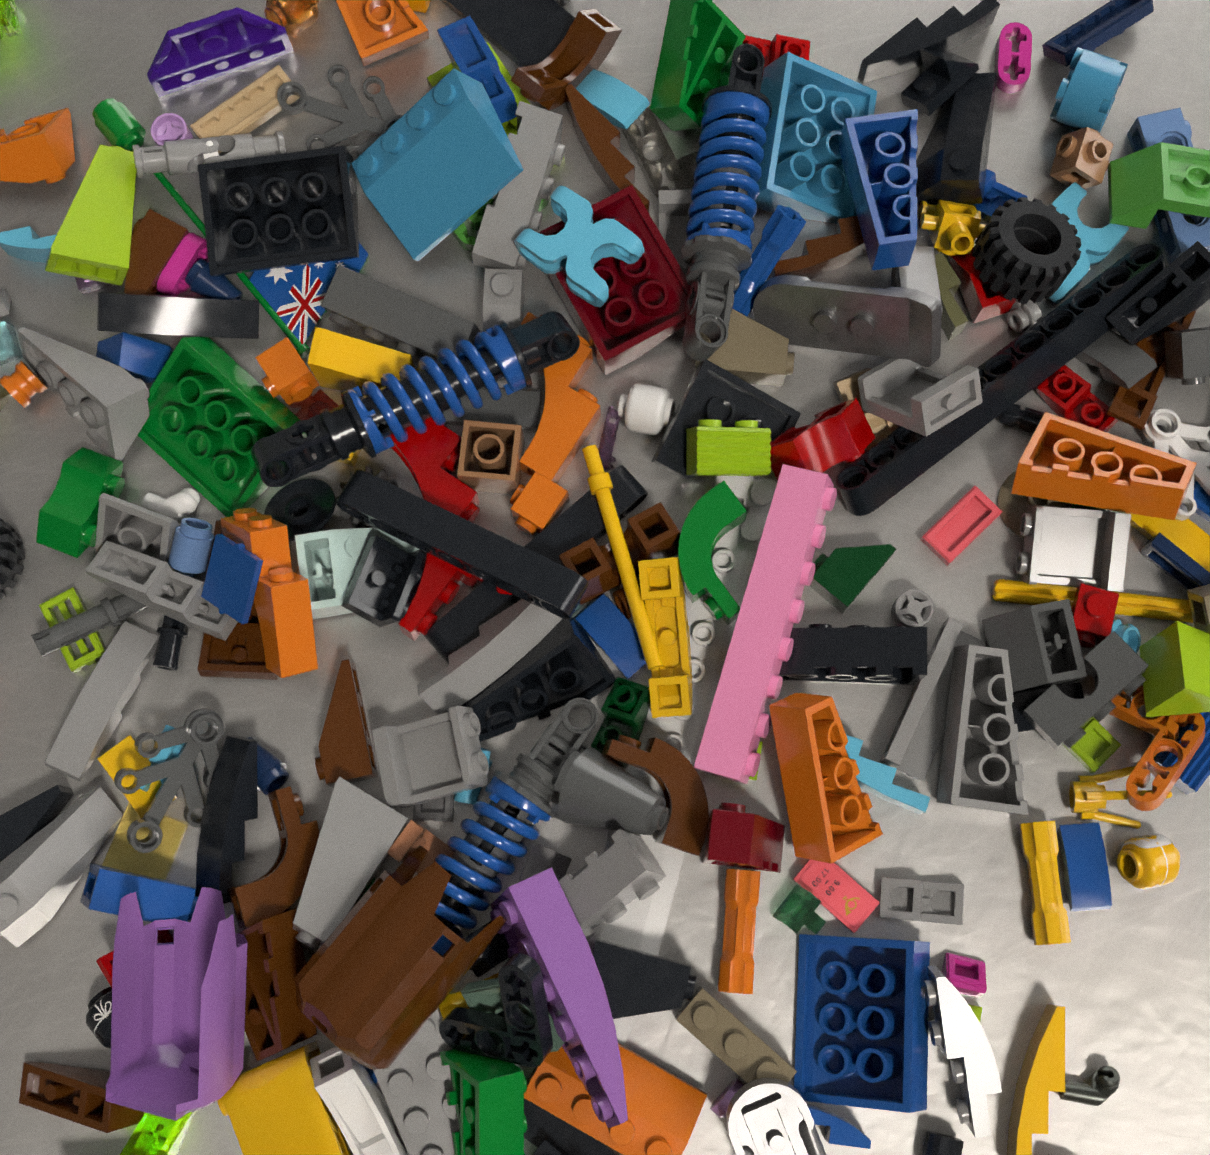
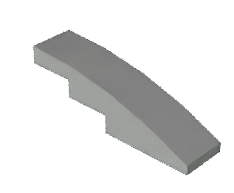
M106 540L85 570L91 577L147 607L226 641L238 623L229 615L220 614L216 606L201 597L204 582L173 571L165 561Z
M521 599L480 625L479 637L448 656L449 666L417 685L418 695L438 715L449 712L450 707L463 705L512 668L563 618Z
M126 621L123 623L103 653L68 714L44 762L47 767L81 782L123 719L121 711L140 684V673L156 651L159 636Z

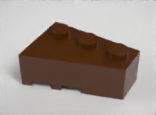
M297 908L262 920L238 933L244 935L247 940L245 1032L257 1062L317 1035L316 1026L300 1011L296 1001L295 977L306 965L303 944L295 938L299 932L293 929Z

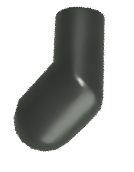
M1103 1066L1083 1083L1065 1080V1092H1059L1060 1100L1099 1106L1119 1088L1120 1075L1115 1068Z

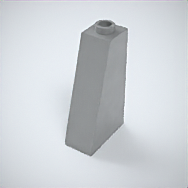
M340 776L333 788L293 921V929L299 932L295 938L315 951L319 946H322L358 903L388 856V850L404 830L408 818Z

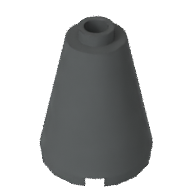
M584 745L581 746L584 750L582 753L574 751L570 754L562 766L554 786V791L560 793L559 803L552 802V812L555 818L569 824L616 831L621 829L629 833L652 835L656 830L660 831L664 827L669 815V809L666 807L664 797L595 748Z

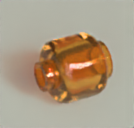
M266 0L265 17L267 20L285 27L289 36H295L317 21L319 15L317 5L319 0Z

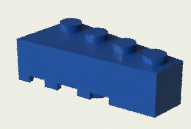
M918 109L846 118L844 120L838 147L872 271L909 266L917 242L916 184L918 180V167H916V153L918 149Z

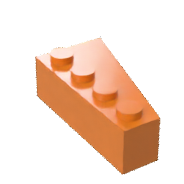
M335 0L363 66L429 39V30L417 17L406 0Z
M1045 412L1018 462L1011 494L1175 520L1197 463Z

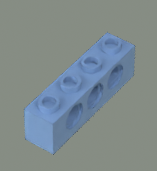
M1181 108L1137 117L1127 133L1133 153L1160 142L1193 147L1191 142V126L1187 120H1184ZM1157 210L1154 215V221L1168 265L1197 241L1210 252V218ZM1183 215L1192 218L1195 224L1188 223Z

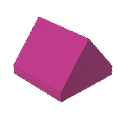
M951 953L945 954L941 972L951 981L959 993L976 998L984 995L987 990L985 962Z

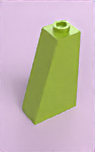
M99 145L51 246L45 264V271L122 286L129 269L136 168L132 151L125 150L119 146Z

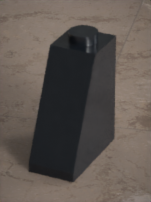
M596 940L593 957L604 984L613 1019L678 1009L682 1006L683 998L691 1000L697 976L690 974L691 965L604 940Z

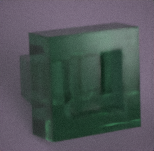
M798 885L792 889L772 915L783 926L796 934L804 926L817 935L826 923L825 920L814 912L821 901L811 892Z

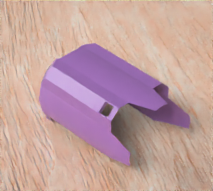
M202 887L190 922L178 919L155 920L145 926L143 925L136 892L121 898L113 954L111 1072L106 1084L107 1102L177 1121L187 1113L203 1109L218 1101L233 1086L242 1072L244 1061L247 940L244 935L235 933L233 915L226 919L221 891ZM173 929V942L157 943L158 930Z

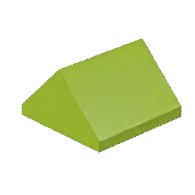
M1176 621L1139 647L1140 657L1149 665L1142 674L1146 679L1143 683L1146 717L1210 712V634Z

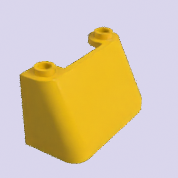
M317 1041L241 1073L233 1086L217 1101L224 1116L229 1115L243 1155H351L343 1133L314 1087L310 1059L321 1054Z

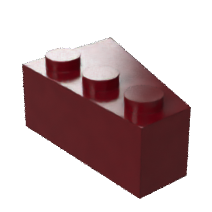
M721 803L719 808L712 809L709 813L702 863L780 873L785 825L756 814L745 813L746 805Z

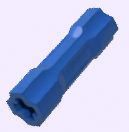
M778 204L762 230L761 240L752 253L751 266L739 272L740 285L734 291L732 309L747 317L753 309V304L760 288L769 277L782 254L791 248L806 224V221L792 208Z

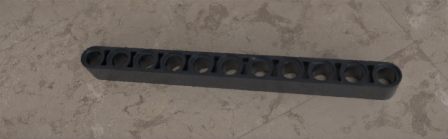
M1151 243L1132 249L977 367L979 369L983 403L927 437L900 426L842 470L836 478V485L848 511L855 516H864L875 511L1102 335L1111 330L1113 326L1106 320V317L1166 268L1161 247Z

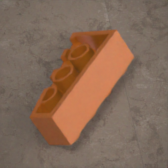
M794 693L770 704L769 709L795 856L832 864L883 835L879 823L872 822L868 810L873 807L868 793L861 792L856 776L860 771L856 760L850 759L845 749L848 739L832 696Z

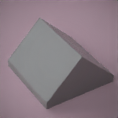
M102 493L99 496L94 557L107 540L168 563L175 529L180 524L170 517Z

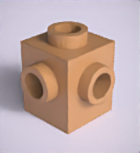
M1088 127L1061 136L1056 146V155L1049 175L1067 187L1074 182H1077L1084 189L1102 184L1104 174L1109 166V158L1114 144L1102 137L1097 130Z

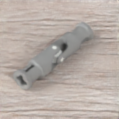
M275 131L274 135L254 137L250 133L202 139L164 141V144L161 146L151 147L132 145L137 178H143L145 174L168 172L169 175L198 173V165L286 153L282 131ZM218 151H222L227 154L219 156Z

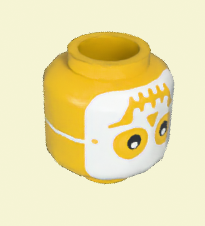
M1153 833L1133 837L1125 841L1117 857V866L1121 876L1132 886L1146 890L1167 885L1176 879L1180 869V854L1170 839L1162 834Z

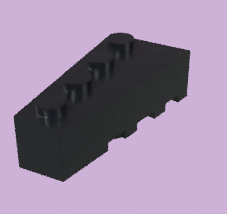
M810 624L808 628H792L790 638L794 640L793 650L790 659L787 662L783 661L779 673L783 681L915 685L927 675V627L850 625L844 628H832V625Z

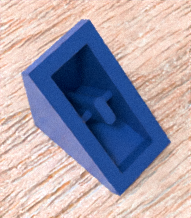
M122 332L99 341L96 357L124 368L134 378H140L144 383H154L173 353V349L170 346Z

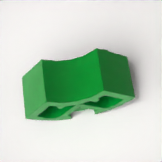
M84 447L63 461L61 474L55 490L49 500L39 510L36 543L76 558L89 546L94 547L96 543L99 496L102 493H106L117 498L120 497L125 486V479L121 477L124 462Z

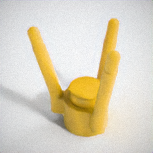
M1135 766L1096 775L1078 776V781H1071L1069 784L1071 812L1080 813V819H1095L1139 829L1141 827L1139 821L1098 811V809L1106 808L1107 800H1127L1126 791H1106L1104 785H1097V783L1129 776ZM1138 790V795L1143 796L1146 792L1153 794V791ZM1171 791L1169 792V794L1167 795V797H1166L1165 799H1168V798H1171V797H1172V792H1171Z

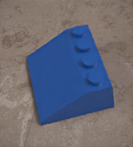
M799 934L795 1070L797 1073L794 1075V1088L798 1090L804 1101L905 1113L927 1110L929 1006L924 995L923 981L929 980L927 966H930V942Z

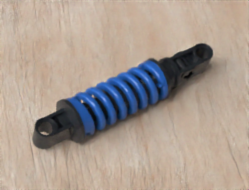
M554 311L547 312L511 330L503 320L498 321L496 325L486 329V332H478L475 336L474 345L468 340L462 339L458 341L456 355L450 349L442 348L437 353L438 363L431 357H421L418 362L419 372L413 366L405 364L400 368V380L391 373L383 374L380 389L375 383L367 381L362 385V392L359 386L348 390H341L342 405L333 408V410H328L327 408L320 410V414L312 418L298 421L287 429L259 439L252 447L251 456L262 482L270 487L284 486L303 475L321 470L339 459L344 461L350 458V453H354L356 450L363 449L372 459L377 454L395 446L390 435L394 434L397 441L403 443L408 440L406 430L408 427L413 426L418 434L426 433V419L432 417L436 425H444L446 422L444 411L451 409L454 416L462 417L465 414V410L460 400L461 397L467 395L473 408L480 409L483 406V401L479 389L486 387L492 400H500L502 393L497 381L506 379L508 384L503 385L507 396L522 389L532 388L530 374L571 358L579 348V337L564 316ZM303 432L306 433V435H307L306 438H303V436H302V433H303ZM315 453L317 458L313 459L311 454Z

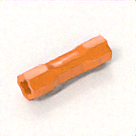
M726 869L723 945L718 978L719 992L753 994L755 964L753 952L756 907L759 902L760 871Z

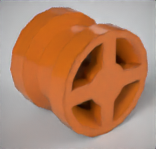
M23 361L15 365V371L10 376L4 375L0 378V384L24 408L31 404V398L36 393H43L48 389Z

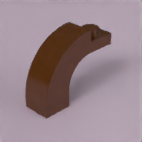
M596 9L578 11L567 34L557 48L538 64L518 67L511 81L521 88L520 93L525 98L540 103L549 111L566 102L565 87L568 84L576 88L593 69L598 70L617 41L622 29Z
M619 735L617 741L614 739L606 740L602 751L603 755L644 770L656 780L661 788L666 801V807L669 809V815L664 827L658 831L655 842L691 855L700 856L708 829L709 808L702 780L690 761L675 747L656 737L648 738L645 750L640 749L642 742L624 735Z
M291 786L268 793L280 839L279 852L274 864L260 878L228 889L238 928H247L262 920L281 914L302 895L319 838V827L317 820L301 824L300 816L304 815L303 805L298 793L293 794Z

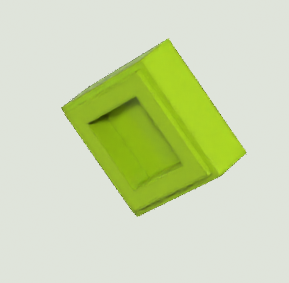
M1092 718L1082 727L1086 734L1075 745L1068 749L1063 744L1090 773L1096 772L1121 746L1100 723Z

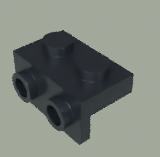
M377 535L369 538L341 606L379 627L400 621L409 609L410 601L407 599L411 589L422 576L423 567L421 564L425 553L416 550L408 554Z

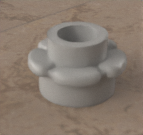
M1030 299L1027 304L1019 303L1016 300L1007 315L1010 327L1021 334L1042 319V312L1039 306Z

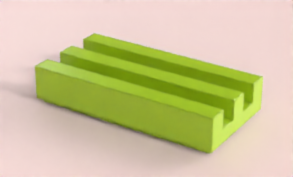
M74 587L39 605L49 628L59 623L52 609L58 606L64 620L73 617L66 603L69 599L77 614L87 611L78 590ZM98 631L88 636L95 649L92 652L84 638L76 641L82 657L79 659L76 658L71 645L60 648L71 672L77 673L82 670V667L90 666L96 663L95 660L102 657L107 648Z

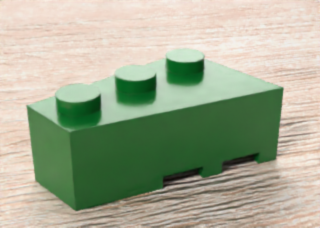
M670 0L650 110L672 131L701 128L703 97L708 91L719 87L721 69L736 47L743 44L746 37L712 0Z
M456 1049L440 1052L442 1066H450L453 1086L452 1091L446 1092L448 1106H456L459 1130L452 1132L455 1155H525L524 1133L527 1130V1121L524 1114V1093L527 1090V1081L524 1070L514 1063Z

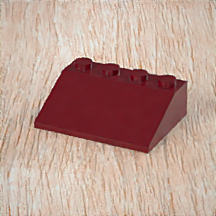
M632 185L591 205L593 209V224L605 218L614 219L638 236L645 250L643 255L634 264H627L614 257L602 258L595 263L593 269L606 281L609 288V298L604 305L595 307L572 293L566 284L567 275L565 269L555 274H547L583 338L590 344L589 348L592 349V353L604 375L638 359L681 329L686 323V303L691 286L687 283L684 272ZM562 220L538 233L545 236L556 235L564 229L565 223Z

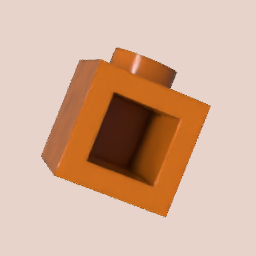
M288 337L255 357L267 375L261 379L273 398L281 395L288 406L294 402L306 399L315 388L320 386Z
M535 471L527 485L520 484L510 499V504L513 505L511 512L513 518L516 519L514 524L531 536L535 532H542L558 518L568 503V491Z

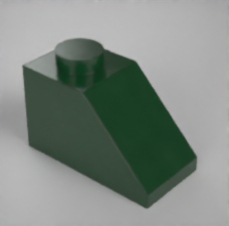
M891 544L836 548L829 557L822 553L814 562L815 573L810 587L843 614L891 558L896 548Z

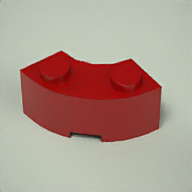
M857 398L837 404L815 414V419L811 424L799 428L792 427L770 442V467L777 481L783 464L823 473L842 461H845V463L853 462L866 453L865 449L875 439V436Z

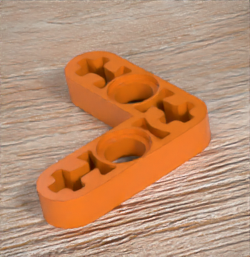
M1141 685L1130 696L1123 691L1120 693L1121 696L1118 695L1112 700L1117 707L1110 715L1155 736L1126 781L1127 800L1130 805L1141 811H1151L1163 803L1202 744L1205 737V720L1200 713L1158 716L1154 718L1142 717L1138 713V709L1145 704L1143 685ZM1127 701L1131 703L1130 708H1127ZM1188 723L1192 724L1193 731L1187 730L1181 738L1180 745L1176 742L1179 737V726L1185 727ZM1168 751L1176 755L1178 761L1170 767H1163L1154 761V757L1160 752ZM1151 773L1155 776L1152 783L1153 794L1146 792L1143 796L1138 795V787L1145 788L1151 780Z

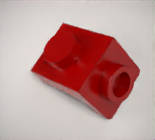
M1083 583L1077 587L1072 614L1081 647L1094 648L1095 645L1097 646L1110 635L1119 598L1118 593Z

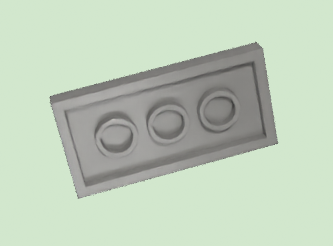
M439 1007L388 1069L373 1070L408 1155H455L452 1132L459 1130L456 1106H448L446 1092L453 1090L450 1066H442L440 1052L454 1048L446 1044L440 1035L439 1026L444 1019Z

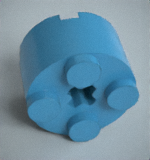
M1078 47L1069 67L1071 70L1067 78H1063L1056 94V103L1050 118L1077 129L1088 127L1100 132L1111 110L1118 87L1123 81L1128 64Z

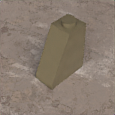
M732 309L728 338L707 360L749 384L783 387L786 375L793 374L795 353L788 352V338ZM700 332L702 339L711 343L708 336ZM695 360V370H694V373H695V371H696V369H697V367H698L700 361Z

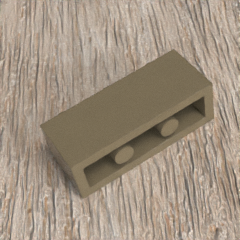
M701 986L692 995L691 1000H688L675 1016V1019L746 1083L761 1078H776L788 1083L797 1073L789 1063Z

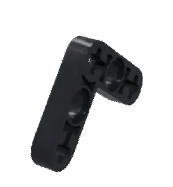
M516 953L507 960L498 972L505 1017L457 1007L441 1022L439 1032L445 1043L456 1050L527 1067H537L541 1065L553 1049L543 975L536 960L524 953ZM518 1004H523L529 1008L534 1017L524 1014ZM488 1030L496 1033L502 1039L503 1043H499L496 1040H494L489 1034Z

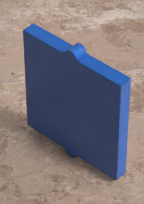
M216 534L201 597L216 606L220 614H227L239 623L247 624L263 560L246 550L243 543H235L223 534Z

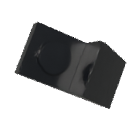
M920 49L925 71L900 93L903 104L912 109H918L919 112L927 116L932 115L979 70L977 63L952 52Z

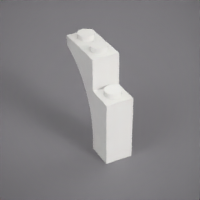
M337 1046L310 1059L314 1087L334 1117L353 1155H408V1152L395 1134L387 1102L363 1065L349 1057Z

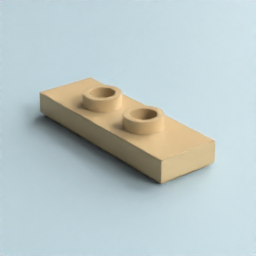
M277 65L198 119L190 127L198 139L250 133L282 111L277 99V92L282 84L291 80L282 68ZM296 95L289 96L287 104L291 105L299 97Z

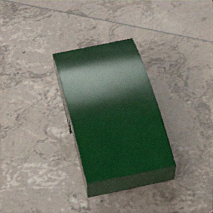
M617 677L601 708L605 718L590 747L602 753L606 740L614 739L617 741L619 735L639 740L651 702L648 686ZM609 758L623 768L628 766L626 763Z

